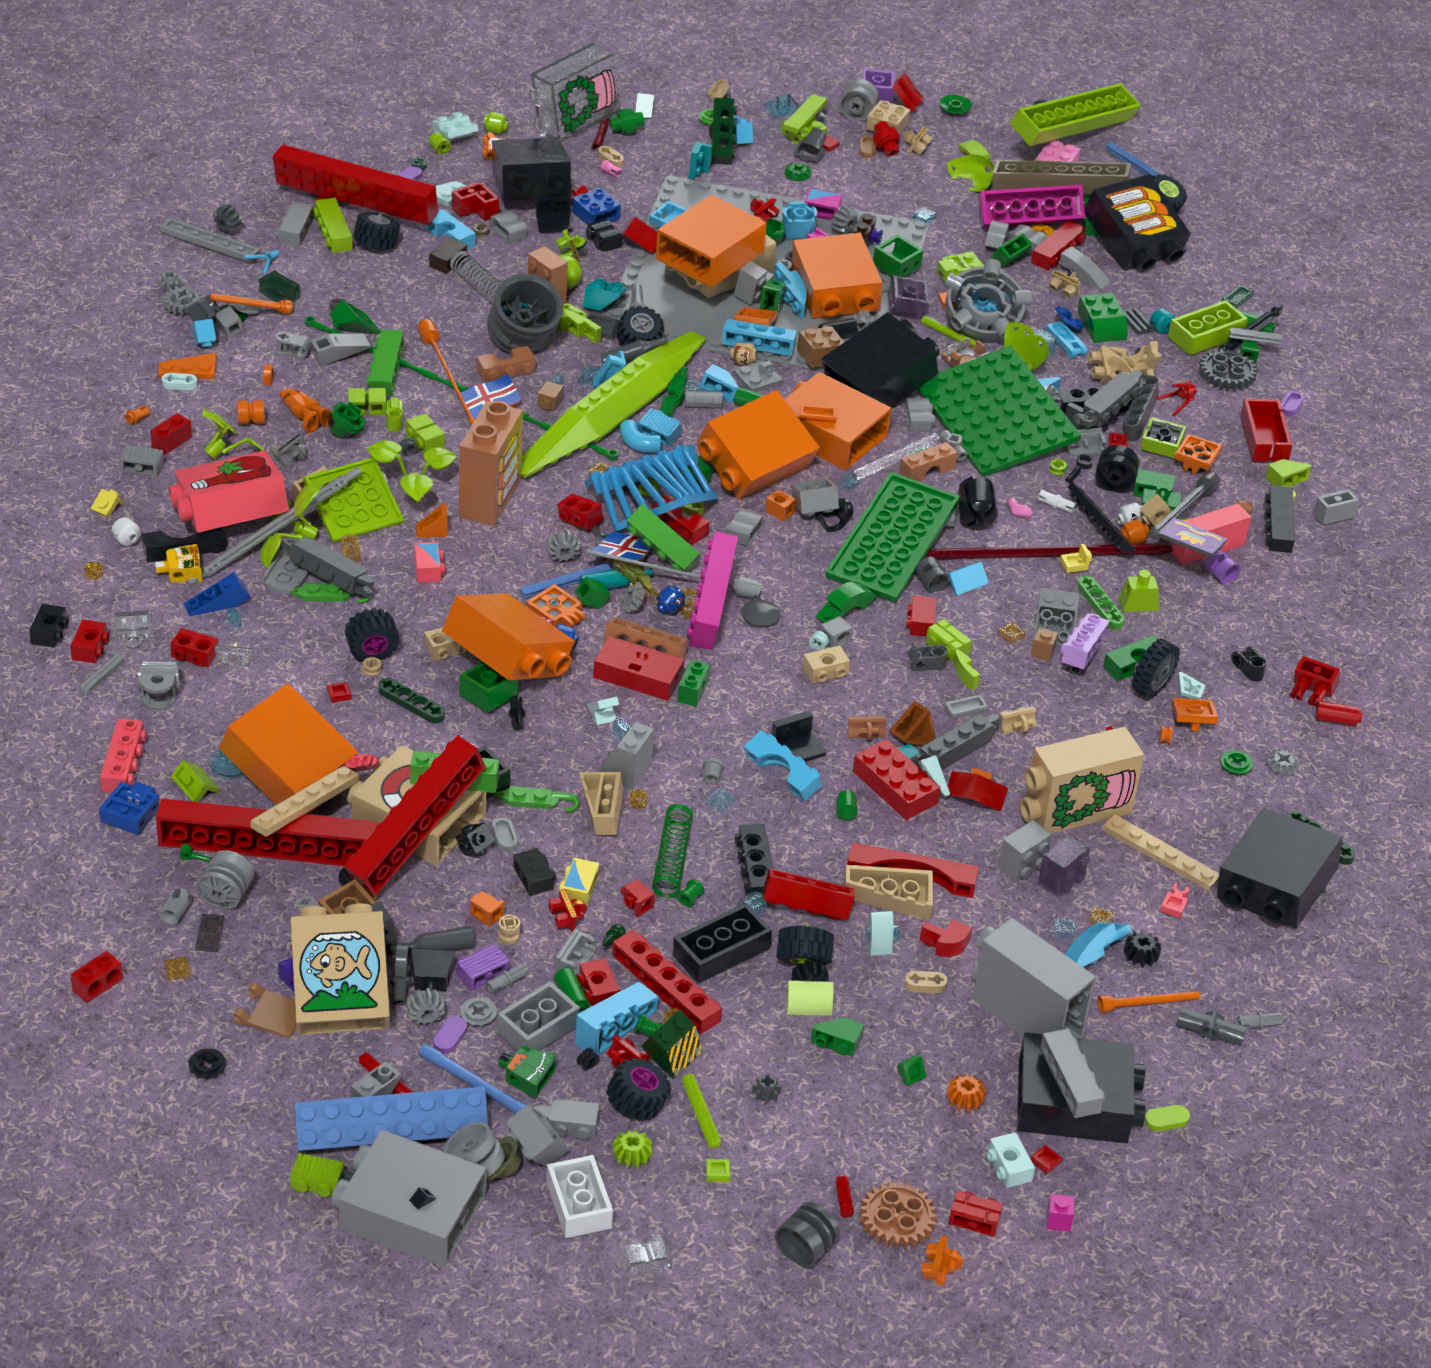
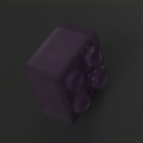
M893 275L887 291L890 314L922 319L926 315L930 304L927 281Z
M1069 834L1043 855L1038 884L1057 897L1063 893H1068L1076 882L1080 883L1086 877L1087 873L1085 871L1090 859L1088 857L1090 847Z

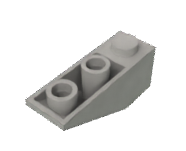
M326 334L311 340L313 355L320 367L371 348L364 334Z

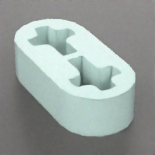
M167 373L162 376V386L172 390H193L197 388V377L193 374Z

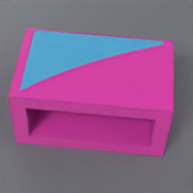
M809 188L804 203H807V206L810 208L812 206L816 208L817 217L833 219V214H836L837 209L841 208L842 194Z

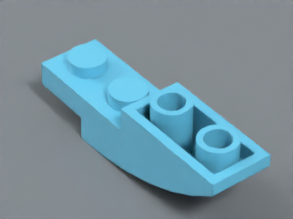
M782 262L776 263L773 275L775 281L786 283L785 302L791 306L800 318H804L806 288L801 276L796 270L790 272Z
M1097 922L1085 930L1072 943L1065 955L1082 967L1097 962V959L1105 956L1104 948L1109 947L1112 942L1123 940L1125 935L1132 932L1131 925Z

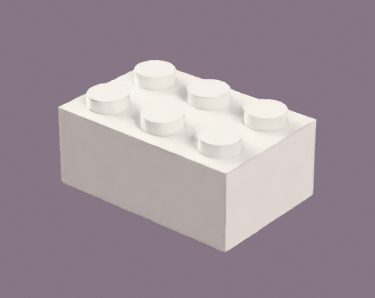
M594 1156L547 1164L546 1183L565 1238L612 1229L613 1209Z

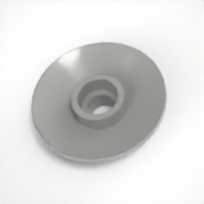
M242 293L241 295H230L235 297L251 299V296L245 293ZM226 303L234 310L247 314H257L261 311V307Z

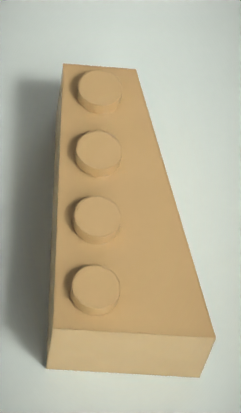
M846 865L843 886L853 888L854 901L930 920L933 908L932 871Z

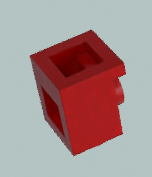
M638 879L624 885L621 889L625 905L635 910L634 915L636 917L654 908L655 893Z

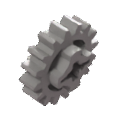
M182 286V288L175 287L174 290L169 289V293L165 292V296H163L164 308L168 309L169 313L174 312V315L181 313V316H183L184 313H187L185 309L187 306L203 298L202 293H198V289L192 290V287L187 288L185 286Z

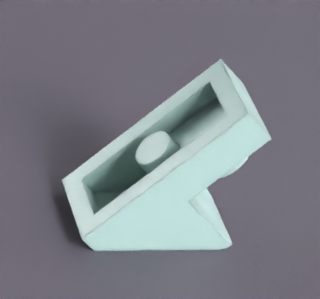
M617 697L588 703L587 707L597 725L616 721L613 706L619 705Z

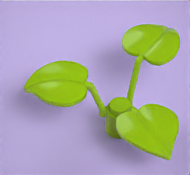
M205 408L202 410V416L212 419L218 427L214 438L204 448L213 459H216L221 453L226 454L227 451L243 443H248L260 451L265 450L251 438H245L224 448L226 444L221 439L228 429L235 435L237 432L219 414L211 413Z
M388 440L379 441L367 449L371 457L378 462L389 463L394 461L395 458L399 460L404 474L400 480V485L417 502L433 487L432 479L425 475L427 468L431 465L436 470L444 469L450 466L457 457L450 450L437 447L431 448L423 455L427 463L423 468L422 474L414 472L408 475L402 458L399 455L402 447L396 442Z
M305 486L300 491L294 502V516L299 517L302 521L291 522V524L295 525L294 532H296V535L275 533L274 536L268 537L260 552V559L264 566L268 568L271 565V561L281 544V537L297 538L299 540L302 538L314 539L316 537L318 529L312 526L301 514L320 491L319 489ZM287 499L288 507L290 509L291 504L290 501ZM285 512L272 515L270 522H272Z

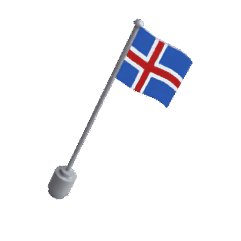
M614 531L608 534L599 545L591 550L587 548L585 551L588 556L592 554L700 579L701 577L698 574L640 562L639 560L644 558L652 548L648 549L642 543L640 537ZM739 576L738 579H734V583L728 582V586H733L732 590L736 591L735 595L750 599L754 597L759 598L762 583L757 582V580Z

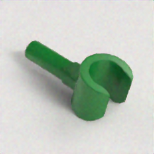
M181 845L180 858L182 860L198 859L209 862L210 857L192 852L191 845Z

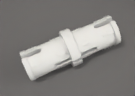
M1041 490L1039 493L1041 497H1038V501L1052 505L1054 509L1059 508L1071 514L1076 510L1074 507H1077V503L1062 498V495H1054L1045 490Z

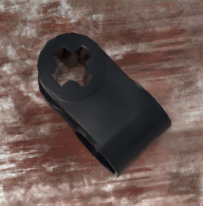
M1250 646L1244 651H1234L1232 653L1231 659L1233 664L1249 680L1258 682L1264 678L1266 660L1254 647Z

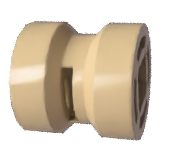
M507 914L499 919L498 938L502 943L511 945L519 941L521 921L517 916Z

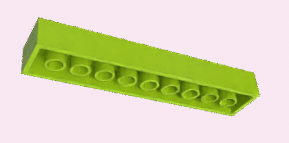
M1122 83L1020 108L1010 124L1029 146L1131 120L1141 107V104Z

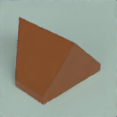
M914 701L889 730V733L907 744L923 746L936 739L931 711Z

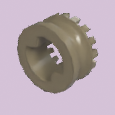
M477 223L473 226V232H475L476 237H487L489 234L487 224Z

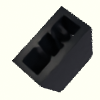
M412 949L414 989L425 991L428 987L430 991L436 989L437 991L446 992L455 966V951Z

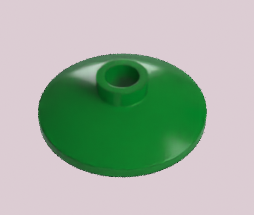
M961 95L944 96L940 99L939 103L943 110L953 114H963L972 108L971 101Z

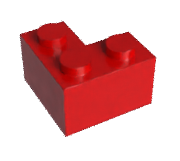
M478 182L452 191V209L460 217L476 212L483 220H487L492 215L499 213V198L486 185Z

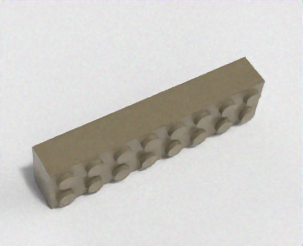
M997 160L993 171V190L1082 185L1083 196H1089L1093 189L1131 179V163Z

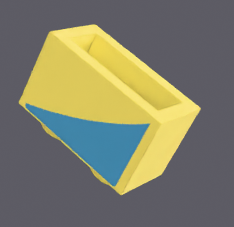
M574 858L571 866L568 865L566 868V880L561 881L559 890L566 889L571 901L573 899L581 900L588 906L598 880L599 863Z

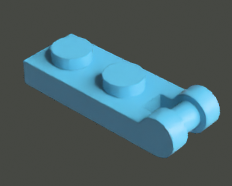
M1062 321L1046 325V331L1067 352L1070 358H1075L1079 354L1081 356L1087 354L1085 344Z

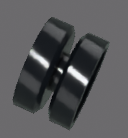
M1113 445L1105 448L1099 456L1095 474L1099 486L1104 490L1117 493H1125L1130 490L1136 482L1140 463L1138 455L1132 449L1122 445Z

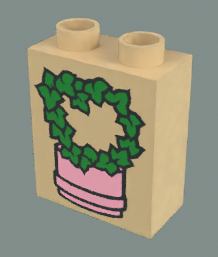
M1126 727L1034 748L1032 765L1025 770L1026 797L1021 798L1019 802L1022 818L1027 823L1034 820L1051 834L1107 820L1114 814L1117 816L1131 814L1145 754Z

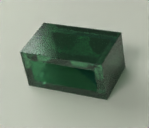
M275 270L259 279V292L274 302L284 299L291 300L294 303L300 299V285Z

